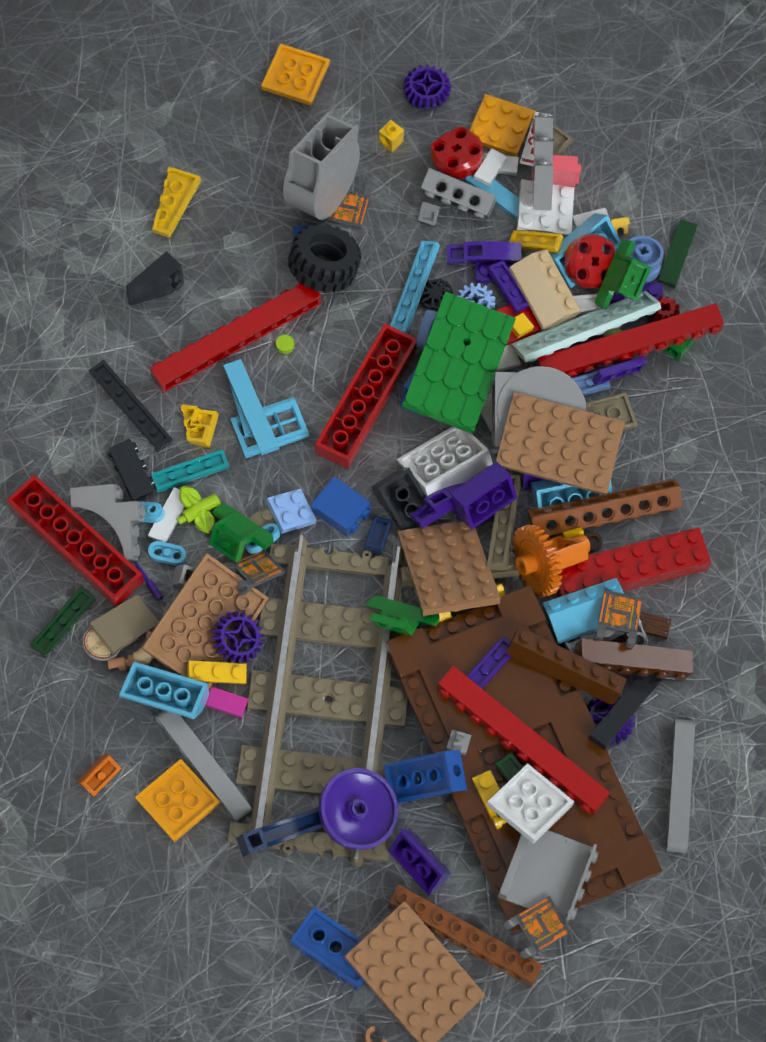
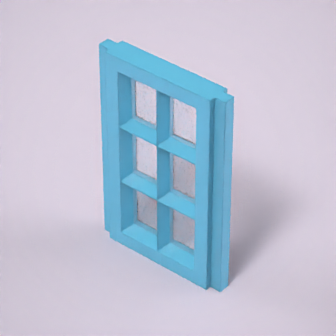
M294 397L262 407L279 447L310 437ZM239 416L230 418L245 458L261 454L254 437L245 438Z

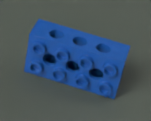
M460 750L444 751L383 765L386 781L392 787L398 803L467 790Z
M313 907L290 939V946L357 992L365 983L344 959V956L362 939ZM320 934L324 936V939L316 941L314 936ZM338 946L341 948V951L334 953L330 949Z

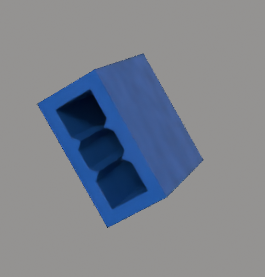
M335 476L311 503V510L315 515L346 537L351 533L354 534L359 528L361 520L367 519L371 513V502Z

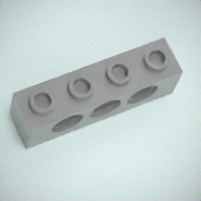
M429 168L421 186V189L425 191L424 195L431 198L437 196L441 198V202L448 205L454 203L458 205V209L465 212L471 210L474 212L473 215L482 219L484 216L490 217L497 200V196L431 168ZM440 184H446L444 192H438L437 188ZM456 191H463V196L460 199L454 198ZM474 197L480 199L479 204L476 206L470 204L471 199Z

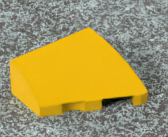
M181 404L180 408L184 416L183 422L187 430V441L200 447L210 448L219 416L218 412Z

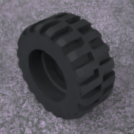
M321 223L314 226L309 225L295 235L288 256V267L291 269L290 272L293 277L296 276V280L299 283H303L304 287L308 289L310 287L316 292L330 293V291H333L335 293L340 291V289L344 290L353 283L361 262V249L353 236L350 237L347 231H342L337 226L332 227L330 224L321 225ZM315 255H323L329 257L334 262L322 260L316 257Z

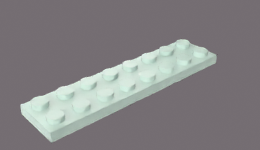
M644 291L640 293L637 301L629 298L610 304L607 309L600 308L511 343L515 353L525 362H533L538 357L553 354L554 351L568 348L576 342L586 341L589 337L601 335L611 328H619L622 324L636 321L644 315H652L661 309V305L657 299Z

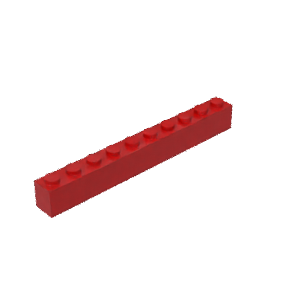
M298 283L294 288L283 291L278 297L267 300L262 306L252 308L246 315L236 317L228 325L220 326L212 334L204 335L194 344H188L178 353H172L162 362H156L150 368L151 377L162 393L319 306L321 304V295L310 287L309 289L304 287L303 283Z
M715 303L554 352L550 355L538 357V365L555 368L574 378L579 373H590L598 367H610L615 362H626L634 356H646L651 351H662L670 345L678 346L690 339H701L706 334H717L723 330L724 322L719 307Z
M453 666L440 680L437 689L444 699L449 698L454 702V706L459 711H465L470 715L469 718L477 725L481 724L488 735L497 737L504 748L513 750L520 761L529 763L537 772L561 789L564 794L577 802L583 812L594 815L610 795L608 790L456 667Z

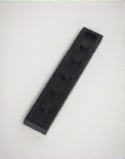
M104 360L89 370L91 376L157 452L173 442L169 434Z
M656 675L639 676L592 731L588 739L605 750L663 678H657Z

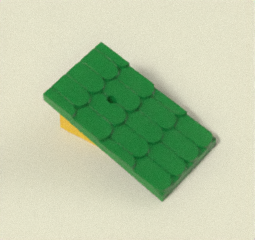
M445 291L402 407L473 434L516 318Z

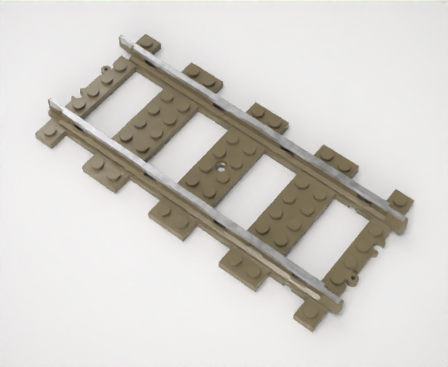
M300 534V539L295 541V546L271 544L270 556L279 565L288 567L283 599L269 598L261 611L259 626L262 627V630L259 631V634H264V637L277 638L273 671L253 670L247 706L248 710L267 712L262 747L242 745L236 781L237 786L256 788L251 824L230 822L229 844H238L236 840L238 836L270 825L275 790L321 795L323 788L331 778L342 771L352 768L371 770L386 780L383 765L389 763L380 762L385 726L405 727L408 697L404 688L390 687L392 661L385 644L386 641L404 634L377 627L370 621L372 612L379 614L381 611L302 602L307 568L384 577L382 597L400 602L402 591L400 567H407L400 545H397L396 560L392 561V565H389V557L375 556L371 559L372 553L367 550L362 553L361 558L358 553L340 552L336 548H333V553L329 555L324 552V546L320 549L307 548V539L304 534ZM296 641L375 650L371 684L291 675ZM331 697L332 701L330 703H327L325 701V698ZM286 714L366 724L362 758L354 759L281 750ZM310 832L269 848L279 849L283 846V853L291 855L293 847H295L298 852L318 854L321 858H323L325 851H331L333 853V860L337 857L351 858L350 863L352 866L361 867L363 859L388 863V850L391 841L385 840L381 844L367 850H352L336 843L327 833Z

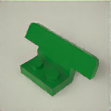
M622 240L619 243L595 299V304L599 307L607 309L614 293H619L633 301L638 300L652 267L630 257L636 244L635 242Z
M221 504L213 509L212 515L220 519V521L213 526L209 544L234 562L241 561L245 544L251 541L264 550L273 543L272 534L229 505Z
M373 596L365 605L368 608L381 611L379 614L372 612L370 621L377 627L413 636L420 622L437 626L440 620L439 614L423 616L420 607L380 596Z

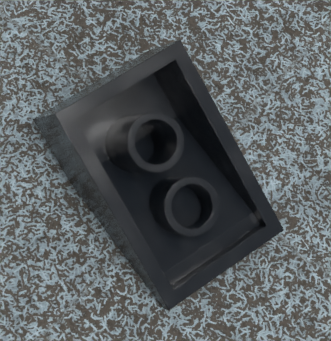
M166 251L126 285L128 303L135 305L169 295L175 290H179L184 283L182 265Z
M402 467L371 486L378 500L400 530L420 527L412 520L410 514L425 505L424 498L426 496L409 467Z

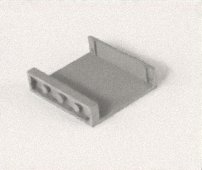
M549 830L534 844L521 835L498 898L528 909L550 896L564 921L568 924L569 920H574L578 910L574 907L576 901H581L585 891L582 889L583 882L588 883L592 872L588 870L590 863L595 864L599 853L595 851L597 844L590 847Z

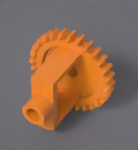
M526 525L518 528L514 532L515 536L512 537L514 542L511 544L514 547L512 552L515 554L513 558H516V568L519 574L522 575L521 581H525V587L531 585L535 596L538 595L539 598L555 594L559 590L560 580L563 578L561 575H558L563 571L562 569L588 560L590 542L584 534L573 538L557 536L547 540L549 535H543L545 530H540L539 526Z

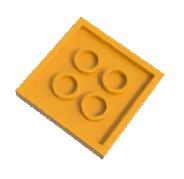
M280 43L263 80L261 90L311 106L330 65V59Z
M485 94L469 131L480 138L484 147L517 157L532 123L535 110Z
M182 759L177 761L135 797L136 801L174 843L220 805V801Z

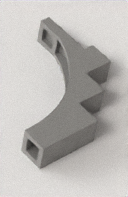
M539 112V116L534 115L532 120L534 137L533 210H552L554 118L550 116V113Z

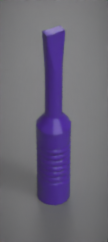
M135 562V566L142 573L146 581V586L155 599L160 601L163 595L154 582L147 577L139 564Z

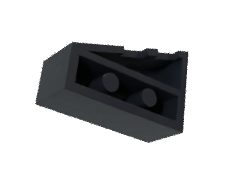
M128 439L110 447L107 454L109 458H112L115 464L114 468L119 473L131 501H136L153 493L155 483L152 477H148L145 472L147 466L144 460H140L137 455L139 449L136 443Z

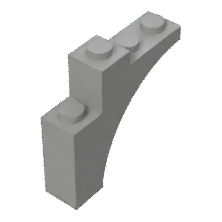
M115 484L70 488L71 507L91 510L106 519L120 539L124 557L130 562L138 561L140 547L137 545V537L139 536L137 523L144 522L146 510L143 503L138 501L121 502L123 491L120 489V486Z

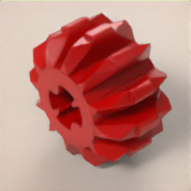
M660 295L658 301L660 302L661 309L649 315V317L653 318V322L679 315L680 306L675 304V299L669 300V295L666 299Z

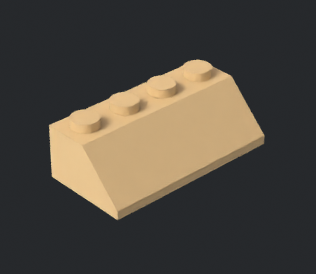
M547 249L534 252L509 267L512 276L542 330L570 321L580 313L581 310Z

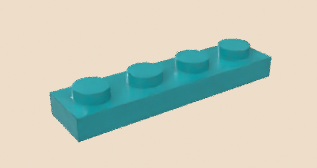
M223 449L151 473V477L155 483L157 493L229 469V464Z

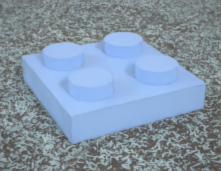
M301 489L272 496L266 500V504L281 534L313 525L317 521Z

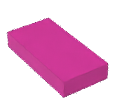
M211 687L205 707L243 718L249 699Z

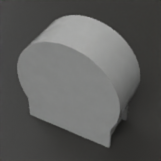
M328 112L289 152V166L283 186V197L286 204L319 220L328 218L337 210L352 185L359 163L360 148L357 142V124L355 126L331 116V113Z
M531 367L520 372H495V378L492 382V454H498L514 392L587 411L585 398L578 384L564 372L551 367Z

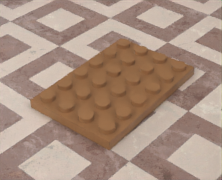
M514 392L496 461L505 469L607 495L625 422Z
M463 521L426 526L423 529L419 527L398 531V539L423 616L500 604V596L490 567L487 566V559L476 528L471 530Z
M206 553L141 649L177 675L187 677L188 661L227 663L229 658L223 660V653L217 655V652L220 650L219 647L213 648L217 641L211 640L212 637L216 636V634L212 633V630L218 629L214 624L220 622L219 618L221 616L226 617L228 612L233 615L234 611H238L239 615L244 611L246 612V617L250 614L253 615L251 620L253 622L269 598L255 587L244 595L239 594L237 589L240 588L237 586V583L244 579ZM238 622L229 623L225 631H234ZM239 634L235 635L237 641L241 640V637H238ZM225 639L227 646L230 648V642ZM204 682L208 684V689H210L213 683Z
M405 901L397 906L344 956V959L416 1042H437L485 996L484 992Z

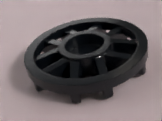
M442 278L427 280L424 288L426 292L422 293L420 302L428 309L438 310L445 291L453 294V289L448 281H444Z

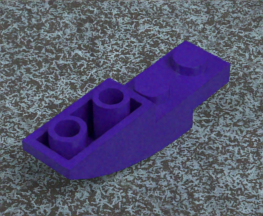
M472 241L464 242V244L447 245L448 265L482 262L498 263L502 260L505 263H513L522 260L521 243Z
M465 483L443 488L424 498L425 505L410 514L412 520L423 529L450 510L456 514L457 511L450 493Z

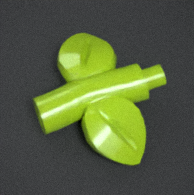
M189 486L180 487V501L187 509L182 511V515L176 518L179 525L184 522L188 524L194 521V525L198 530L208 534L211 533L215 524V517L208 510L221 505L217 495L214 493L201 499L199 492L195 488Z

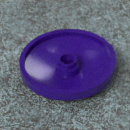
M352 768L335 775L325 785L319 799V816L326 833L336 843L352 850H367L384 842L393 832L398 819V802L392 787L382 776L368 769Z

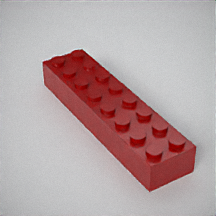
M387 324L383 325L316 441L315 454L349 470L417 350V338Z
M33 475L6 500L9 509L114 607L119 606L144 583L142 573L36 475Z
M697 527L588 555V560L562 569L563 571L558 575H561L563 578L560 580L561 585L556 593L558 597L614 578H617L624 592L706 571L709 569L711 559L700 528Z

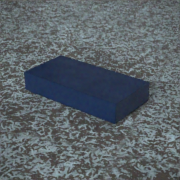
M374 516L364 550L382 555L393 520Z

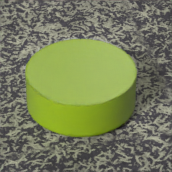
M289 335L279 336L276 340L277 351L282 354L291 353L294 349V339Z

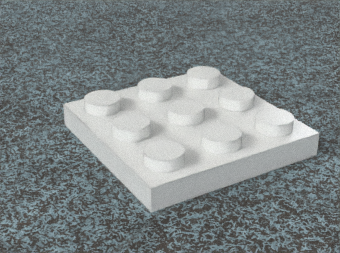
M521 179L517 230L562 234L564 238L572 232L574 187L553 184L552 210H533V181Z
M527 764L488 801L487 806L534 844L573 806L574 801Z

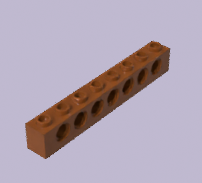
M672 479L607 493V495H598L528 510L529 525H536L540 527V530H545L543 535H563V532L579 527L584 530L586 527H600L609 522L618 523L623 519H637L646 514L655 515L660 511H673L682 507L681 489L678 482ZM664 496L662 500L657 501L659 497ZM642 500H645L642 505H639ZM627 504L625 508L620 509L622 505ZM605 508H609L607 512L602 513ZM590 512L588 516L583 517L585 513ZM568 516H572L570 520L565 521ZM553 520L551 524L546 525L548 521Z
M398 885L389 901V909L394 910L405 901L432 933L532 988L541 972L542 964L529 957L522 960L519 951Z

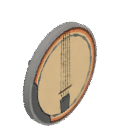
M91 628L84 634L83 648L91 658L107 661L119 654L120 651L112 655Z

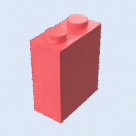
M553 155V184L575 188V184H579V175L581 173V164H578V157ZM533 160L531 181H533L534 160Z

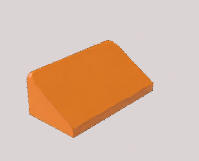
M103 754L77 782L94 797L122 768L109 754Z

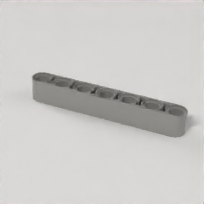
M165 710L155 715L158 724L213 795L220 801V804L229 816L237 822L251 812L252 808L183 718L178 714Z
M674 719L666 832L667 852L687 853L695 735L694 720Z

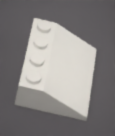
M456 427L447 429L397 459L401 468L409 467L426 497L443 488L466 483L493 464L489 450L471 433Z

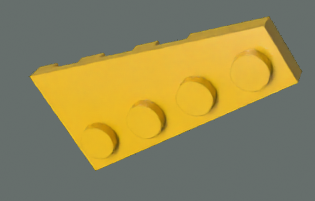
M168 166V175L164 181V190L160 197V206L157 209L152 230L155 234L170 238L202 180L198 175Z

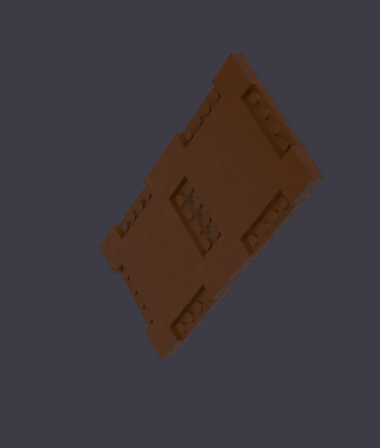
M531 585L501 596L500 604L476 608L438 623L437 626H430L425 629L419 628L415 630L413 636L404 634L386 641L385 644L432 754L447 751L452 730L471 735L466 756L461 755L467 790L450 793L505 921L527 910L524 907L498 898L522 834L508 822L502 824L501 828L496 829L472 782V778L491 770L499 789H501L508 782L495 767V764L510 752L514 756H516V753L511 749L507 750L504 748L497 737L488 735L481 724L477 725L469 718L470 715L465 711H459L454 706V702L449 698L444 699L438 693L437 687L440 680L453 666L467 676L502 636L511 641L519 626L556 644ZM511 657L483 690L610 792L608 799L594 815L583 812L579 808V804L574 801L573 806L548 829L590 847L597 844L595 850L599 852L595 864L590 863L588 869L592 871L588 883L583 882L582 889L585 890L581 901H576L574 907L577 909L661 875L663 870L647 835L643 833L611 764L612 760L607 749H601L588 739L596 725L579 689L577 690V688ZM519 762L523 767L529 764L527 762ZM519 924L510 929L512 936L523 932Z

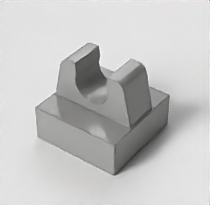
M423 202L418 220L435 226L440 207Z
M452 730L446 750H460L461 755L466 756L471 735Z

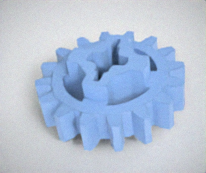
M471 283L469 288L464 285L463 290L458 291L459 297L476 302L489 309H495V296H492V290L487 292V286L481 288L480 283L477 286Z

